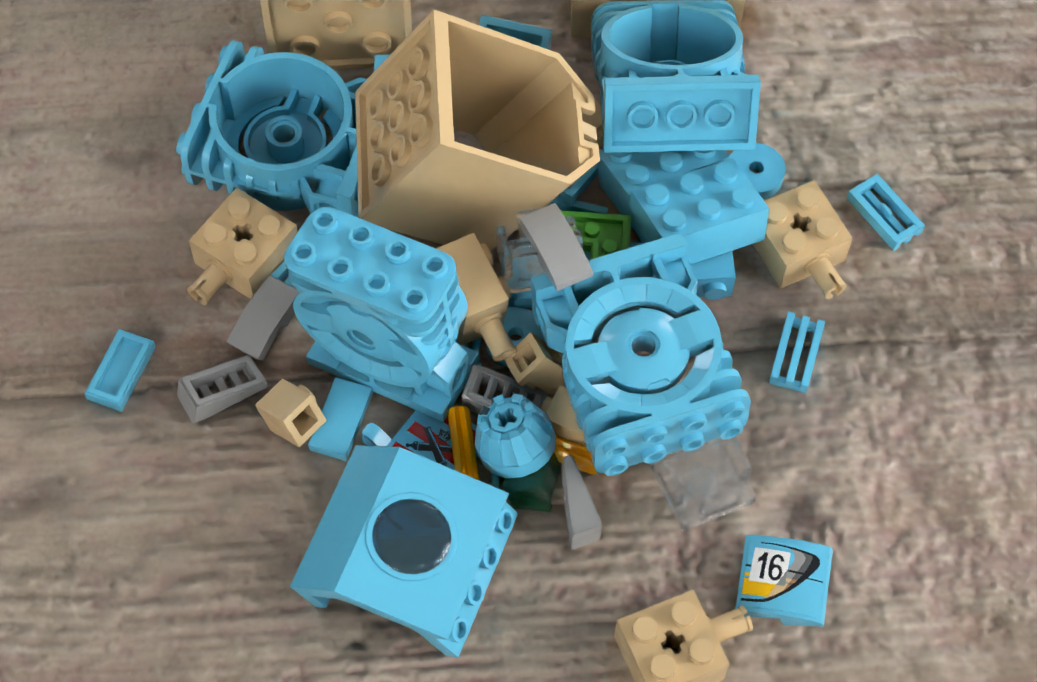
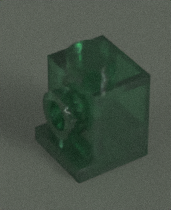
M553 452L550 460L538 471L524 477L505 478L503 487L505 492L509 493L508 499L513 509L551 512V498L561 470L555 452Z

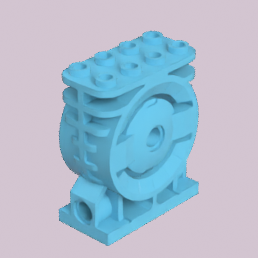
M725 0L610 1L597 6L592 15L591 54L595 78L599 82L604 153L755 149L761 81L759 75L744 74L743 33L738 26L735 11L730 3Z
M232 40L228 46L224 45L219 54V65L215 74H210L207 78L204 97L201 103H196L193 107L191 124L186 133H181L177 142L176 151L177 154H180L182 174L185 175L187 183L197 185L202 178H205L207 188L213 191H218L222 184H226L228 194H231L238 188L270 209L277 211L307 208L311 214L319 208L331 207L358 217L355 91L367 79L359 77L344 83L342 78L331 67L320 60L303 54L290 52L264 54L263 48L253 45L246 55L242 42ZM322 109L326 111L322 117L323 123L328 127L333 137V140L328 145L325 128L318 119ZM244 132L246 157L239 154V145Z
M324 207L313 211L307 217L284 254V262L289 272L290 281L298 291L293 302L295 315L302 327L315 340L306 355L308 364L347 381L371 387L373 392L444 422L449 409L453 407L466 385L473 365H477L480 361L479 352L455 342L458 336V328L468 312L466 297L459 286L455 261L443 251L336 208Z
M682 232L588 260L593 270V276L559 291L555 289L546 274L531 277L532 311L537 330H541L547 347L563 353V380L568 391L571 406L576 414V422L579 429L584 432V442L588 451L592 453V463L596 472L605 473L607 476L620 474L629 466L641 462L647 464L658 462L665 458L667 454L679 450L686 452L696 450L703 446L705 442L720 437L724 440L734 438L742 433L743 426L748 421L751 405L750 397L747 391L741 390L742 380L737 370L732 369L733 359L730 352L723 349L720 329L713 313L696 296L698 281L686 256L687 243ZM599 337L597 343L591 344L592 342H594V341ZM639 351L649 352L651 355L643 357L638 356L635 353ZM696 356L689 374L678 383L686 372L689 358Z

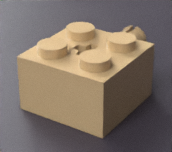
M813 180L765 200L764 202L769 207L765 240L752 245L779 288L781 289L812 275L826 299L833 298L832 291L835 297L840 295L847 285L841 279L834 266L846 260L853 238L816 181Z
M236 188L189 240L194 263L204 269V272L187 288L188 293L196 301L201 297L200 304L207 305L212 296L226 283L249 299H252L268 276L284 262L286 249L298 233L297 225Z
M472 233L436 248L450 255L455 261L459 286L468 304L467 315L458 328L457 339L459 343L464 345L483 336L493 355L494 361H502L513 355L517 349L503 326L511 293L505 279L502 276L497 278L491 266L493 265V258L485 243L480 244L475 234Z
M693 589L618 619L614 638L635 682H720L724 680L730 665L720 642L752 631L753 624L750 616L744 618L747 610L742 605L737 607V609L710 619L706 616ZM670 646L672 649L676 648L678 650V653L674 654L671 648L664 650V647Z

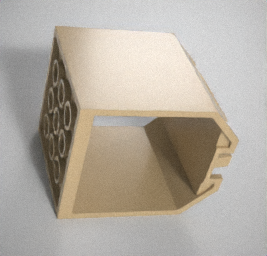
M433 10L355 91L358 218L392 231L443 245L474 233L479 243H485L489 250L492 251L521 227L519 217L548 205L600 161L599 145L593 143L597 140L596 127L582 121V113L590 116L595 113L594 95L560 53L437 10ZM454 129L474 135L487 151L455 142Z

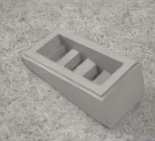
M246 355L179 378L177 396L191 422L196 423L265 389L267 382L252 357ZM242 371L248 382L242 383L237 373ZM228 378L232 388L228 389L223 380ZM214 386L217 393L212 394L209 387Z
M474 364L462 396V406H467L471 412L479 414L483 406L489 407L493 404L492 398L497 390L501 391L505 398H510L513 393L523 395L527 399L533 400V403L541 409L544 400L549 394L539 389L533 390L526 384L522 387L513 378ZM480 386L487 387L484 396L478 394Z
M571 455L563 457L561 478L568 538L571 549H576L600 540L602 522L574 458Z

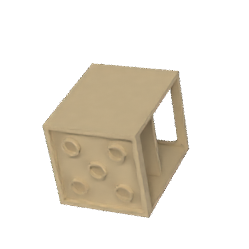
M260 0L269 53L290 52L307 55L322 61L333 70L374 68L375 54H392L412 33L411 0Z

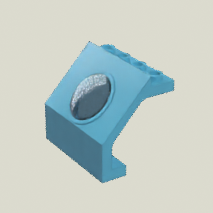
M356 445L290 587L315 607L326 608L331 598L340 599L397 622L419 633L445 656L458 658L514 526L518 512L506 502L509 495L508 492L401 447Z

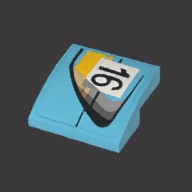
M746 535L736 609L742 605L747 610V614L744 617L778 618L783 625L824 627L833 554L832 548L790 538Z

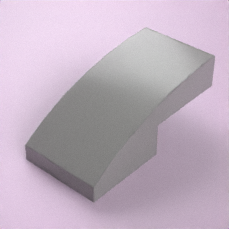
M556 203L519 217L522 231L538 253L539 265L557 291L593 276V270L578 239Z
M269 275L242 312L226 342L258 360H264L280 327H287L294 314L293 302L298 291L294 287Z

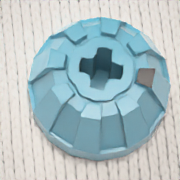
M513 393L512 398H505L503 394L492 398L493 404L489 407L483 406L478 414L475 434V447L483 466L493 475L504 478L524 477L538 471L550 460L556 448V434L548 414L520 394Z

